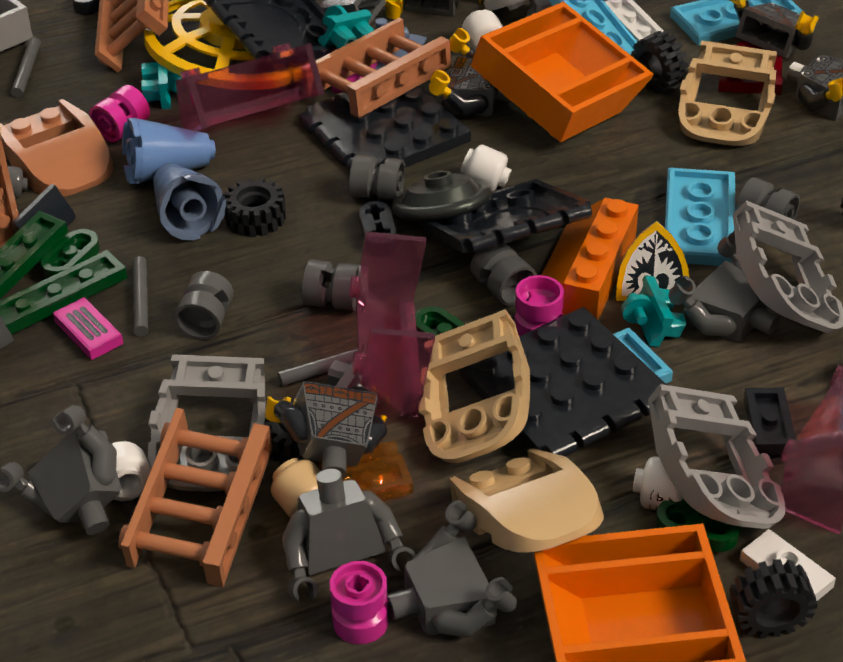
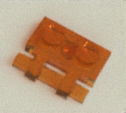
M395 440L382 444L379 443L372 453L363 454L358 465L353 467L346 466V476L342 478L343 481L355 480L362 491H372L382 501L414 493L413 480L402 454L398 453ZM317 461L318 467L322 471V462Z

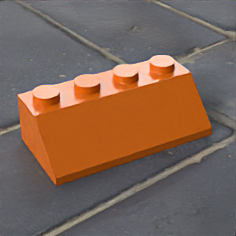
M603 198L591 205V218L567 224L542 273L543 276L556 279L563 287V316L585 307L598 321L617 281L620 264L627 249L636 238L639 205L620 199Z

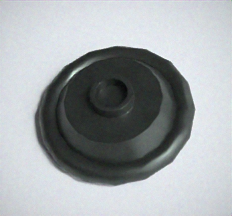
M449 171L433 172L425 175L424 179L412 183L406 192L397 197L392 203V212L395 216L410 221H432L451 218L482 207L491 199L492 191L489 184L480 180H474L465 174H451Z

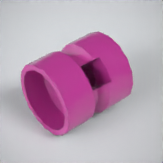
M124 85L110 94L109 98H105L91 107L89 116L104 140L114 143L122 138L124 123L128 122L127 118L148 120L150 117V107L146 98L138 89L131 85Z
M535 275L522 279L517 284L515 290L516 314L514 322L519 336L563 316L564 290L556 279L549 276Z
M352 561L341 565L330 578L333 628L341 639L352 644H368L376 641L385 634L389 625L387 578L382 569L370 562Z

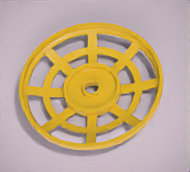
M171 0L168 2V13L178 9L174 14H168V22H172V30L177 39L163 47L159 43L151 29H145L143 32L145 47L157 63L181 77L217 87L259 89L289 84L307 76L306 65L314 62L299 61L290 66L286 63H275L273 66L276 70L264 72L228 71L230 60L255 59L248 51H235L246 49L230 32L227 25L223 24L211 10V7L203 0ZM199 5L208 8L202 13H186ZM181 21H199V28L187 33L182 27ZM204 38L207 42H209V43H211V44H213V45H215V46H218V47H220V48H216V47H213V46L204 44V43L198 41V39ZM187 45L200 53L218 58L215 69L190 63L173 53Z

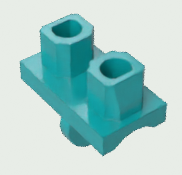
M341 5L328 7L323 18V23L328 28L326 33L319 37L318 42L323 47L334 44L339 49L374 31L368 24L372 14L367 9L348 13Z
M157 62L141 63L142 94L147 102L161 101L162 109H171V91L176 93L185 92L192 85V80L167 70V68Z
M644 275L642 290L639 294L630 293L627 296V299L621 306V313L627 322L638 323L641 326L649 346L660 347L664 337H680L686 326V320L683 313L671 312L675 304L669 300L668 294L670 289L659 288L654 276Z

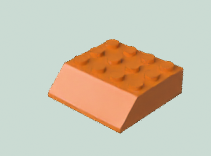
M565 2L482 35L471 63V67L485 80L490 82L506 98L510 99L559 142L621 113L653 76L650 70Z
M704 524L587 535L550 549L533 552L555 662H746Z

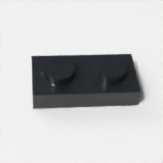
M784 387L745 388L743 400L746 415L757 434L752 441L758 452L768 455H795L797 441Z

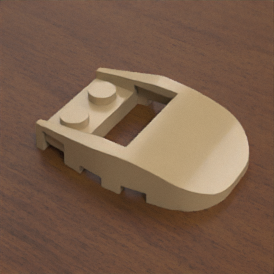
M701 41L699 58L692 59L689 65V72L686 79L682 80L680 87L679 122L681 131L693 139L723 145L744 146L756 142L762 133L775 98L776 70H774L777 51ZM702 73L764 82L758 111L695 102Z
M506 309L424 340V347L430 351V362L421 367L420 380L424 383V394L422 398L418 399L419 413L424 415L426 426L423 428V433L430 452L447 463H459L490 453L518 436L524 429L528 419L530 368L515 322ZM506 351L512 354L515 389L449 412L445 374Z
M532 448L527 450L528 458L512 459L506 463V466L492 471L475 472L469 479L464 481L456 476L449 478L452 501H462L468 507L467 511L476 516L477 524L473 531L478 535L486 532L490 533L492 543L505 550L536 552L550 549L591 533L604 520L602 507L594 486L585 474L565 456Z

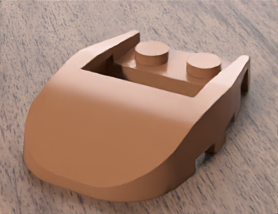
M64 99L58 100L59 106L54 108H46L40 113L15 119L6 125L0 123V135L6 160H9L11 166L20 167L23 170V177L28 178L27 186L36 193L41 194L50 184L56 185L63 197L70 196L103 183L113 173L114 163L97 126L86 112Z

